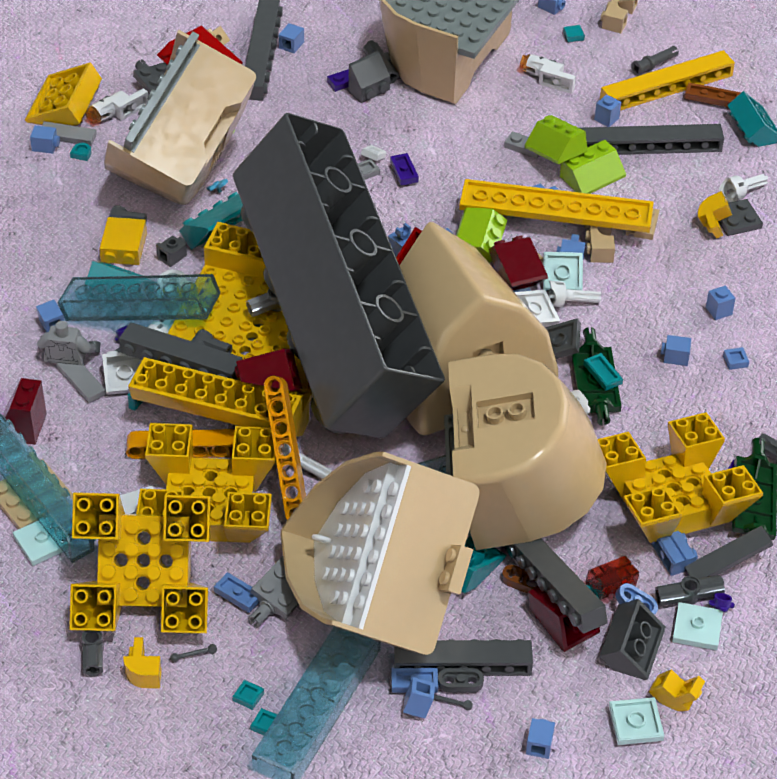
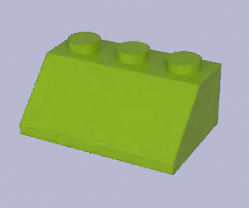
M548 115L544 119L537 121L525 143L526 149L556 164L563 163L588 151L586 132L553 115Z
M606 140L588 147L587 152L561 163L560 178L578 193L591 194L626 177V172L617 150Z
M465 208L456 236L474 246L490 263L492 260L489 249L494 246V242L502 240L507 219L494 209Z

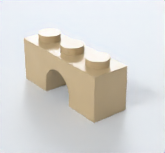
M638 0L608 1L606 11L602 12L600 18L602 29L621 34L627 24L628 13L633 14L638 5Z
M584 225V228L588 229L585 230V241H589L586 244V254L590 255V262L613 263L615 242L614 235H611L612 228Z

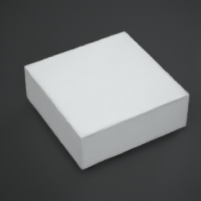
M370 145L362 149L361 155L378 161L385 158L387 152Z

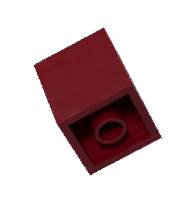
M523 235L512 238L510 242H505V240L496 241L494 246L489 249L494 270L512 290L535 286L548 279L547 272L530 237L523 238Z
M284 348L236 361L235 372L237 378L241 379V382L264 386V382L268 377L277 376L287 382L289 391L303 389L293 349ZM276 380L272 383V387L279 389L280 383Z
M20 379L0 421V440L36 445L47 415L41 380Z
M539 586L528 591L530 610L563 652L600 633V627L583 634L577 626L574 627L570 618L566 614L563 615L558 605L552 603L545 591L542 592Z

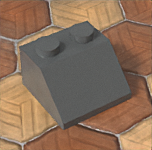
M378 51L349 64V93L360 103L390 90V75Z

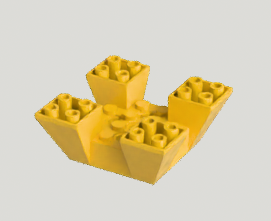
M707 412L668 421L671 455L646 461V457L629 431L598 439L607 463L606 473L650 543L656 542L659 538L671 536L675 531L687 534L729 523L763 496L762 490L744 465L715 473L709 471L711 464L725 442V438Z
M150 423L145 458L166 484V490L140 489L136 514L164 515V495L211 496L209 541L250 543L269 531L272 494L255 492L275 464L271 427L235 426L232 459L193 458L192 424Z
M74 492L72 538L98 539L97 581L71 584L69 630L116 631L122 606L162 607L161 632L207 633L208 587L191 583L190 571L191 541L209 542L211 496L164 495V515L125 514L120 494ZM145 531L150 534L151 540L149 543H143L140 540L141 532ZM118 554L126 555L128 559L126 565L118 563ZM141 554L149 556L150 564L148 566L140 563L139 557ZM163 555L171 556L173 560L171 566H165L162 563ZM140 577L148 578L150 583L148 588H143L139 585Z

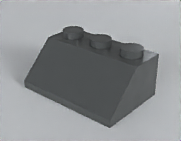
M639 599L619 604L599 657L613 671L647 680L666 626Z

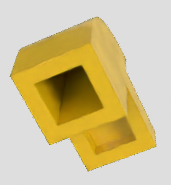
M722 191L707 197L700 204L698 218L703 226L707 228L708 232L714 234L716 239L722 237L723 233L718 221L732 216L728 201Z
M134 637V645L129 647V656H123L125 675L128 681L140 688H160L162 672L160 656H145L143 637Z
M671 669L657 675L649 693L661 704L671 709L688 711L693 701L697 700L702 694L701 689L705 681L699 675L684 681Z

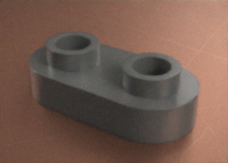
M445 668L438 674V686L445 692H478L484 684L483 673L475 668Z

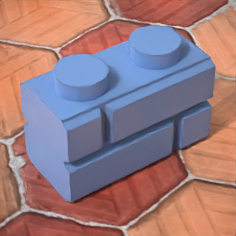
M675 531L671 536L659 538L656 542L651 543L671 576L685 572V566L698 559L696 550L688 545L685 533Z

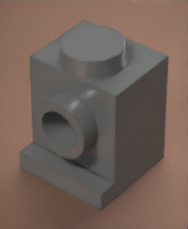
M172 235L161 244L158 242L156 244L157 259L172 267L187 256L186 241L182 237L176 238Z

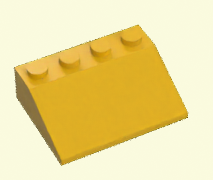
M89 62L48 75L25 121L35 124H43L45 121L72 126L79 125L102 80L92 63Z

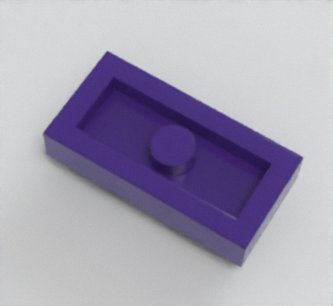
M349 69L327 76V82L335 92L349 87Z
M408 153L390 156V163L401 186L419 182V176Z

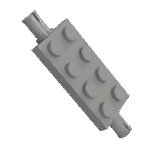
M283 556L251 588L250 593L258 598L260 603L259 607L248 617V620L251 624L256 621L254 626L259 627L269 615L279 614L286 619L299 605L286 580Z

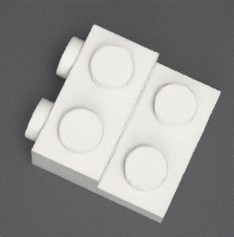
M546 290L515 292L544 327L559 324L560 319Z
M109 351L106 354H102L106 394L129 393L128 385L142 359L128 356L118 351Z

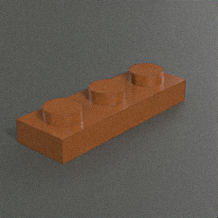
M688 82L684 99L729 108L727 105L741 92Z

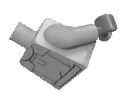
M58 321L55 326H51L49 332L41 335L37 342V346L40 349L45 348L44 362L82 365L86 353H100L101 345L99 341L88 342L81 335L78 328L68 327L65 321Z

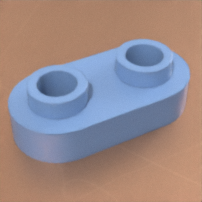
M625 583L616 590L615 596L619 604L639 599L653 614L657 613L658 604L656 600L632 584Z

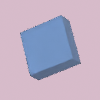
M743 347L724 350L723 357L729 370L749 366V359Z

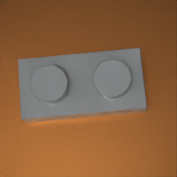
M512 131L504 142V148L536 159L539 157L538 154L525 148L527 136Z

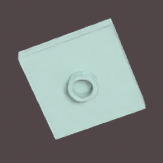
M543 253V266L548 275V279L543 281V290H550L549 281H561L565 283L566 289L583 291V253Z
M52 514L12 532L14 539L32 566L72 548V543Z
M679 602L672 642L717 650L723 611Z
M655 697L609 701V710L617 745L664 741L665 736Z

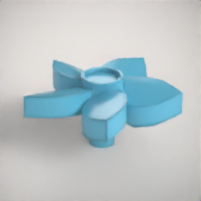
M228 180L216 181L213 185L206 188L210 191L216 188L218 193L222 192L221 187L226 185Z

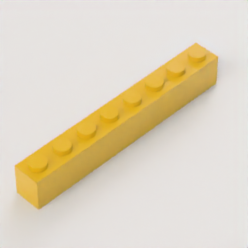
M724 50L603 86L601 87L600 100L607 94L621 101L620 110H624L686 91L688 82L705 85L733 76L735 62Z

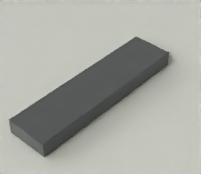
M760 526L685 566V570L689 576H694L698 579L719 575L773 546V542L764 528Z

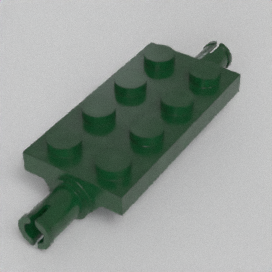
M589 327L583 330L585 342L579 348V353L571 355L576 390H580L588 400V406L591 408L589 413H597V423L602 425V419H604V425H607L611 421L609 412H621L622 405L619 388L616 386L605 391L583 364L585 359L602 353L615 369L612 348L603 347L596 339L595 329L591 327V333H589Z
M758 437L751 441L752 454L748 457L736 456L734 467L744 465L762 490L763 496L732 520V532L746 534L762 526L770 539L774 540L777 536V464L769 463L765 455V440L761 438V443L759 444L760 438Z

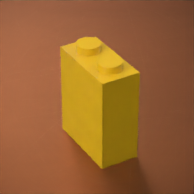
M108 217L100 245L101 262L140 265L147 236L146 220Z

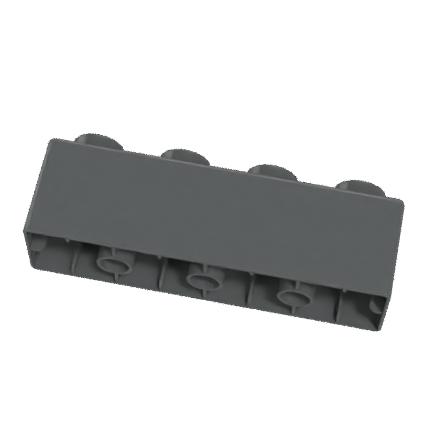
M285 113L233 173V179L243 204L241 216L245 225L253 232L265 264L263 271L264 280L270 290L276 295L288 327L287 344L290 349H293L294 355L300 360L313 395L311 409L315 418L323 427L337 434L353 433L385 438L445 381V377L345 132L341 128Z

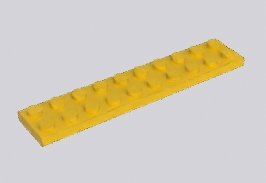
M465 179L459 210H464L465 208L494 209L499 214L506 216L650 233L654 201Z

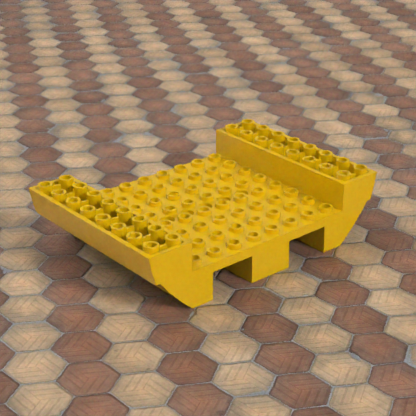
M217 222L204 246L205 265L168 334L191 341L196 333L203 329L210 332L213 338L231 344L233 349L231 354L243 357V359L284 348L290 349L286 338L288 327L282 311L270 310L252 317L246 306L247 300L265 294L269 289L263 276L265 264L253 232L248 228ZM294 355L303 389L289 391L296 437L304 434L310 421L309 403L313 395L300 360ZM144 357L128 385L130 395L135 400L238 426L270 427L264 386L241 382L240 378L235 380ZM272 387V390L274 392L279 390L278 388ZM281 401L275 406L277 413L283 410V403ZM281 423L279 432L284 434L287 431V426L285 423Z

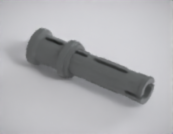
M671 46L653 56L646 55L640 61H633L631 63V70L634 75L640 76L645 71L653 70L656 65L678 56L679 51L672 53V51L677 50V47Z

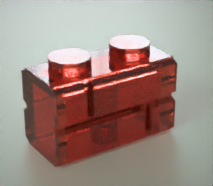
M623 556L588 570L585 582L600 600L607 597L611 599L615 597L616 590L625 583L636 587L639 571L631 564L627 556Z

